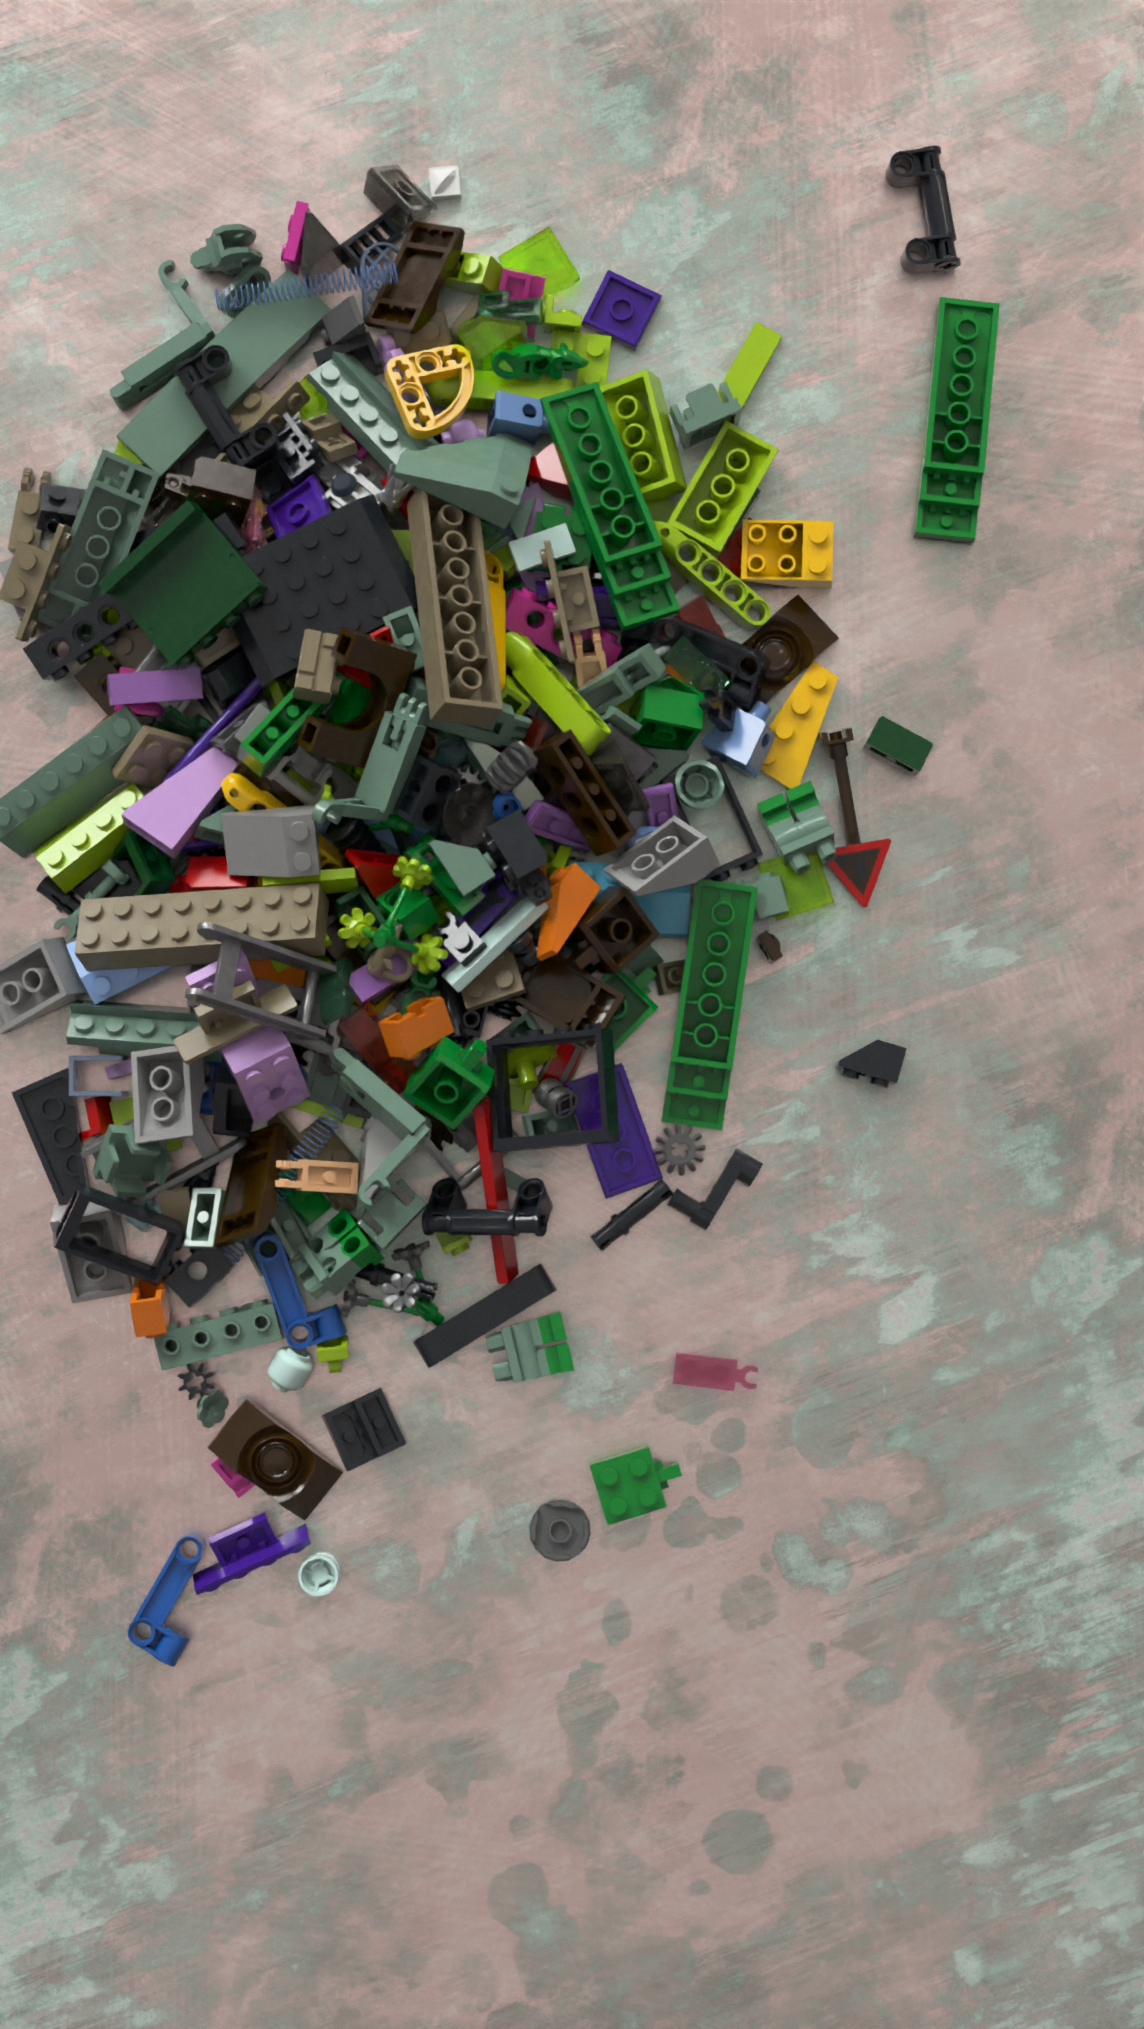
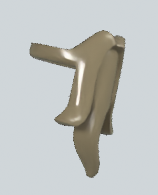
M399 924L395 927L396 938L398 940L402 924ZM377 947L367 960L369 964L367 972L389 982L402 983L407 981L412 975L413 964L410 956L404 950L397 947ZM393 954L400 955L406 962L407 969L402 975H396L389 971L393 967L392 960H389Z

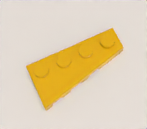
M815 661L811 663L769 725L775 734V738L760 772L787 790L799 786L838 680L836 675Z

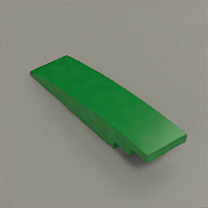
M940 297L914 536L971 543L975 541L982 477L985 470L999 303Z
M598 382L541 398L540 403L567 484L622 631L678 614L680 606L670 584L671 574L661 552L663 544Z
M703 879L696 883L661 1122L679 1123L681 1125L722 1130L758 887Z

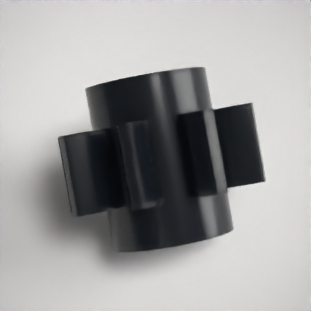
M204 1362L199 1365L198 1369H194L191 1363L187 1364L189 1372L187 1374H178V1377L184 1380V1385L178 1390L183 1391L186 1389L190 1392L189 1400H192L197 1393L202 1398L206 1395L205 1390L207 1388H216L214 1384L210 1383V1377L216 1373H207L204 1370ZM193 1373L197 1377L202 1376L204 1378V1381L200 1384L202 1389H199L198 1386L192 1387L190 1385V1381L194 1379Z

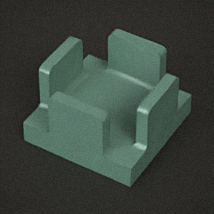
M726 381L719 385L718 391L722 401L712 383L688 393L686 401L689 407L683 411L686 421H684L677 404L670 406L669 414L679 433V441L684 450L718 435L726 420L738 426L742 408L737 398H733Z
M109 1124L93 1168L95 1179H102L105 1183H111L116 1196L144 1197L146 1189L143 1181H154L155 1178L157 1185H164L172 1166L167 1150L169 1140L135 1144L134 1126Z
M399 1179L396 1184L412 1198L409 1205H406L394 1192L387 1191L368 1210V1214L383 1227L380 1235L364 1219L357 1223L382 1249H387L427 1207V1203L402 1179Z

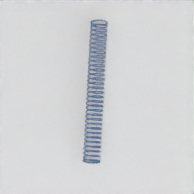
M393 261L394 274H395V278H394L393 271H392V266H391V262H389V270H390V282H389V278H388V275H387L386 266H385V263H383V268H384V282H383V278H382V275H381L380 266H379V264H377V266H378V279H379V285H378L377 278H376V274H375V270H374V266H373V264H372V275H373V285H372L371 278H370V274H369V270H368V266L366 265V273H367V285H366L365 278H364V274H363V270H362V267H360V271H361V285H360L359 278H358V274H357V270H356V267H355V268H354V269H355V280H356V288H355V285H354V282H353V278H352V274H351V270H350V268H349V277H350V288H349L348 282H347V278H346V274H345V270L343 269L344 289H343V286H342V282H341L339 270H337L339 290L337 289V286H336V282H335V278H334V273H333V271H331V272H332V282H333V292H332V289H331V286H330V282H329V278H328V273H327V271H326L327 292H326V289H325V286H324L322 273L320 272L321 292H320V289H319V286H318L316 274H314V276H315L316 294H315V292H314V289H313V286H312L311 277H310V274H309L310 295H309V293H308V289H307V285H306V281H305L304 275H303L304 295H303V293H302V289H301V285H300V281H299V276H297V280H298V292H299L298 296H297V293H296V289H295L293 277H291V279H292V288H293V298H292V296H291L290 289H289V285H288V281H287V278H286L287 299H286V296H285V293H284V289H283V285H282V280H281V278H280V284H281V299H280V296H279V293H278V289H277V285H276V280H274L276 300L274 299V296H273V293H272L270 281H268V282H269V290H270V302H269V299H268V296H267V293H266L264 281H263L264 302H263V300H262V296H261V293H260L259 283L257 282L258 298H259V301H258V302H257V300H256V296H255V293H254L253 283H251V286H252V294H253V304H252V302H251V300H250V296H249L247 284H245V285H246V292H247V305H246L245 300H244V296H243V292H242V287H241V285H240L241 305H240L239 300H238V296H237V292H236V286H234L235 298H236V306H234V303H233V300H232V296H231V292H230V287H228V289H229V296H230V308H229L228 303H227V300H226L224 287L222 288V289H223V294H224V308H223L222 303H221V300H220L218 288L215 289V297H216V303H217V307H218V310H219V311L221 310V307H222L223 310H225L226 305H227L228 309L230 310V309H231V302H232V305H233V307H234L235 309L237 308V302H238L240 308H242L243 302H244L245 306L248 307L249 301H250V304H251L252 306L254 305V298H255V301H256V304H257V305L260 304V298H261V301H262L263 304H265L266 298H267V301H268L269 303H271V295H272V298H273V300H274L275 303L277 302V295H278V298H279V300H280L281 302H282V300H283V295H284V298H285L286 301H288L289 295H290L291 299L293 300V299H294V291H295V295H296L297 299L300 298V291H301V294H302V297H303V298H305V296H306V291H307L308 296L311 297V288H312V291H313L314 296H317V288H318L319 294H320L321 296H322V294H323V288H324V291H325L326 294H328L329 288H330L331 293L333 294V293H334V284H335V288H336V290H337L338 293L340 292V284H341V288H342L343 292H345V290H346V284H347L348 290L351 291V280H352V284H353V287H354L355 290H357V280H358V284H359L360 289L363 288V280H364V284H365V287H366V288H368V286H369V280H370L371 286L374 287V277H375L376 284H377L378 287L380 286V277H381V280H382V283H383L384 286L386 285V277H387V280H388L389 285H391V282H392L391 273H392V277H393L394 283H395V284H398L397 270H396L395 262Z
M329 1102V1105H331L335 1110L340 1112L344 1118L336 1115L327 1107H325V1109L332 1113L340 1122L331 1119L328 1115H326L323 1112L321 1113L327 1118H329L337 1127L328 1124L320 1117H318V1119L327 1124L333 1130V1132L325 1129L319 1123L314 1122L319 1127L324 1129L330 1137L320 1133L313 1126H311V1128L318 1132L321 1136H323V1138L326 1141L317 1138L310 1131H307L311 1136L316 1138L323 1146L314 1143L311 1139L304 1136V1138L313 1143L319 1149V1151L311 1148L305 1142L300 1141L302 1144L310 1148L316 1156L308 1153L302 1147L297 1145V1147L301 1149L303 1152L307 1153L312 1160V1156L317 1157L316 1152H321L319 1147H324V1144L322 1142H328L326 1137L331 1138L330 1133H335L333 1128L338 1129V1125L336 1123L342 1124V1121L339 1118L345 1119V1116H348L345 1111H343L339 1106L332 1102ZM293 1150L297 1155H299V1156L302 1157L303 1159L309 1160V1159L303 1157V1156H302L299 1152H297L296 1150ZM290 1155V1157L298 1161L297 1158H295L293 1155ZM292 1169L289 1170L297 1176L296 1172H294ZM281 1170V1172H282L283 1174H285L286 1176L290 1177L293 1181H294V1180L297 1181V1179L291 1177V1176H290L289 1174H287L285 1171ZM277 1188L276 1190L279 1191V1192L284 1196V1198H281V1197H279V1196L276 1195V1197H277V1198L280 1200V1202H281V1203H278V1202H277V1204H282L281 1199H282V1200H285V1199H286V1198H285V1195H289V1191H288V1190H293V1188H291V1189H289V1188H284V1189L288 1192V1194H287V1193H284V1192H282V1191H280V1190ZM252 1237L253 1241L246 1239V1241L249 1243V1246L243 1244L241 1241L238 1242L242 1244L246 1250L240 1249L236 1244H231L235 1248L239 1249L242 1255L237 1254L229 1246H225V1248L229 1251L221 1248L220 1250L226 1257H228L232 1261L239 1262V1256H244L242 1251H247L246 1247L251 1246L250 1242H254V1238ZM222 1250L228 1252V1253H229L230 1255H232L234 1258L230 1257L229 1255H227L226 1253H224Z

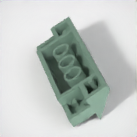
M333 351L331 360L309 373L308 381L327 400V409L336 419L341 421V424L388 473L391 464L394 465V473L401 452L408 450L418 451L427 449L429 446L440 445L433 437L415 439L408 434L392 394L354 355ZM404 482L402 488H404L408 483ZM414 486L411 490L415 492L417 487Z
M102 450L70 531L72 535L71 544L66 552H62L58 562L61 563L60 573L55 581L52 580L48 589L50 599L45 609L40 610L37 618L38 621L55 627L105 594L98 583L128 556L158 481L159 472L107 450ZM90 625L85 626L82 630V636L87 642L91 641L94 637V629Z
M128 704L124 705L106 720H103L0 798L1 843L23 858L126 782L115 779L111 769L143 726Z
M76 1000L70 1004L71 1015L66 1039L69 1045L98 1046L99 1054L131 1056V1052L175 1046L173 1042L175 1038L200 1026L194 1009L189 1007L103 1001L94 1005L93 1001ZM216 1050L204 1056V1061L222 1062L223 1057L219 1050Z

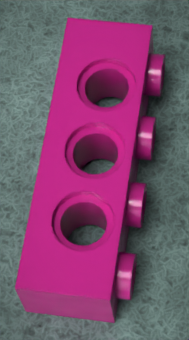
M512 587L506 598V629L527 636L532 643L562 658L559 641L564 640V637L553 635L556 627L552 611L558 610L557 603L549 601L546 604L538 600L539 595L526 587H523L522 590ZM540 611L541 618L535 623L527 622L529 613ZM602 628L600 631L601 645L605 653L606 666L609 668L615 663L622 647L616 641L618 637L615 634ZM592 629L580 631L583 640L591 639ZM594 647L583 650V653L594 652Z

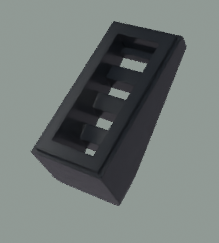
M384 213L339 246L337 256L348 269L350 268L354 276L355 267L357 274H360L361 256L364 253L360 244L362 243L366 248L374 244L369 238L370 235L377 242H387L393 245L404 236ZM379 227L389 236L387 240L377 230ZM379 246V248H380L382 251H384V250L387 248V247ZM372 248L367 255L375 261L380 254ZM365 259L366 270V265L369 267L371 264Z

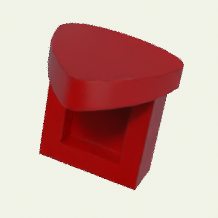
M97 1096L84 1099L90 1129L80 1133L81 1142L98 1138L107 1132L109 1124L114 1125L109 1102H112L111 1096Z

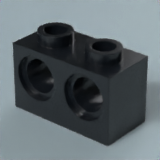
M418 755L392 812L409 823L437 832L463 775L445 764Z

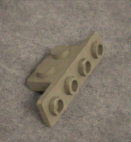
M295 379L274 399L256 386L229 415L240 433L259 422L271 424L277 432L287 424L282 414L288 412L292 418L310 400V396ZM265 433L260 435L257 443L266 445L264 441L272 435ZM235 451L237 456L241 459V456L239 455L238 451ZM220 453L215 458V460L231 464L226 454Z
M58 524L48 551L19 540L0 590L1 600L26 610L15 637L17 640L28 642L29 638H33L39 628V621L37 620L41 609H45L50 599V592H48L52 580L55 581L61 570V563L58 562L62 552L68 550L72 541L71 527Z
M548 540L544 541L545 549L540 550L543 568L549 567L551 579L546 580L549 598H555L558 610H553L552 612L556 629L562 628L564 640L559 641L562 659L568 658L571 665L576 663L570 633L600 627L588 566L557 572L552 543Z
M250 980L233 988L232 999L282 1016H286L298 1009L296 1001L285 984L260 996L257 995ZM201 1004L193 1008L200 1026L175 1038L173 1042L184 1063L188 1065L265 1025Z
M282 1112L275 1114L267 1122V1126L278 1122L284 1125L287 1150L290 1155H293L298 1160L303 1158L293 1150H296L309 1160L312 1159L307 1153L299 1149L297 1145L316 1156L310 1148L300 1141L319 1151L304 1136L311 1139L314 1143L323 1146L307 1131H310L317 1138L326 1141L311 1126L320 1133L330 1137L324 1129L314 1122L333 1132L327 1124L317 1119L299 1133ZM330 1133L331 1138L326 1137L327 1143L322 1142L324 1147H319L321 1152H316L317 1157L312 1156L313 1160L359 1163L358 1159L335 1133ZM324 1192L329 1198L332 1207L337 1211L346 1208L351 1212L356 1207L357 1200L352 1194Z

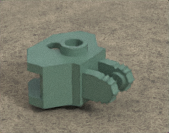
M229 224L215 228L211 236L205 239L207 246L198 249V251L190 255V263L193 265V268L202 269L203 272L208 274L209 272L212 273V271L220 270L228 275L241 272L249 264L260 266L263 259L262 253L254 252L250 247H246L254 243L257 236L256 231L243 224Z

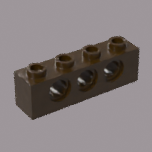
M100 653L75 674L74 678L110 717L115 713V706H110L109 695L104 693L103 684L107 680L108 674H118L119 668L122 666L111 654L106 658ZM137 716L143 725L154 724L160 730L182 735L173 724L167 727L161 719Z
M571 729L549 738L533 751V754L538 758V767L596 857L620 848L637 833Z

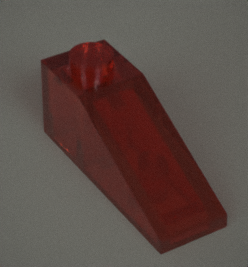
M367 1002L341 1021L339 1028L356 1050L399 1094L406 1088L409 1076L417 1066L412 1060H404L402 1057H390L378 1024L382 1020Z

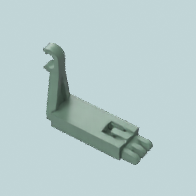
M173 260L163 262L158 269V274L192 325L121 371L124 380L110 390V395L121 410L128 408L137 401L140 402L166 385L174 377L172 369L177 364L198 354L215 337L212 328L185 292L189 285L187 280L181 278L177 283H172L167 278V273L175 268Z
M419 671L409 676L403 693L408 694L410 699L414 697L420 703L428 704L426 680H424ZM502 703L503 710L489 727L430 721L429 712L424 725L500 747L501 744L510 746L516 741H522L519 738H525L527 730L524 728H530L532 720L515 714L512 705Z
M401 693L393 712L385 711L354 798L320 800L313 809L312 820L322 824L327 815V820L335 824L340 822L342 816L387 821L389 814H395L392 811L412 769L427 728L424 726L429 712L428 704L420 703L414 697L410 699L408 694Z
M338 1047L334 1050L330 1061L331 1068L341 1076L338 1085L402 1140L359 1188L357 1193L358 1202L364 1208L371 1209L372 1200L365 1196V1192L372 1185H379L382 1190H389L390 1185L387 1178L426 1140L430 1128L424 1124L426 1121L425 1117L357 1058H353L343 1048Z

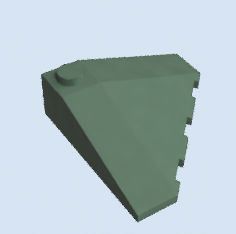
M503 432L492 437H476L462 440V442L455 444L445 443L429 446L427 449L418 451H403L399 456L392 476L505 529L519 506L526 485L533 445L508 432Z

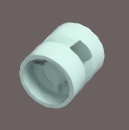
M324 1551L315 1552L307 1557L298 1571V1581L301 1588L312 1596L329 1594L336 1587L341 1577L339 1560L333 1554Z

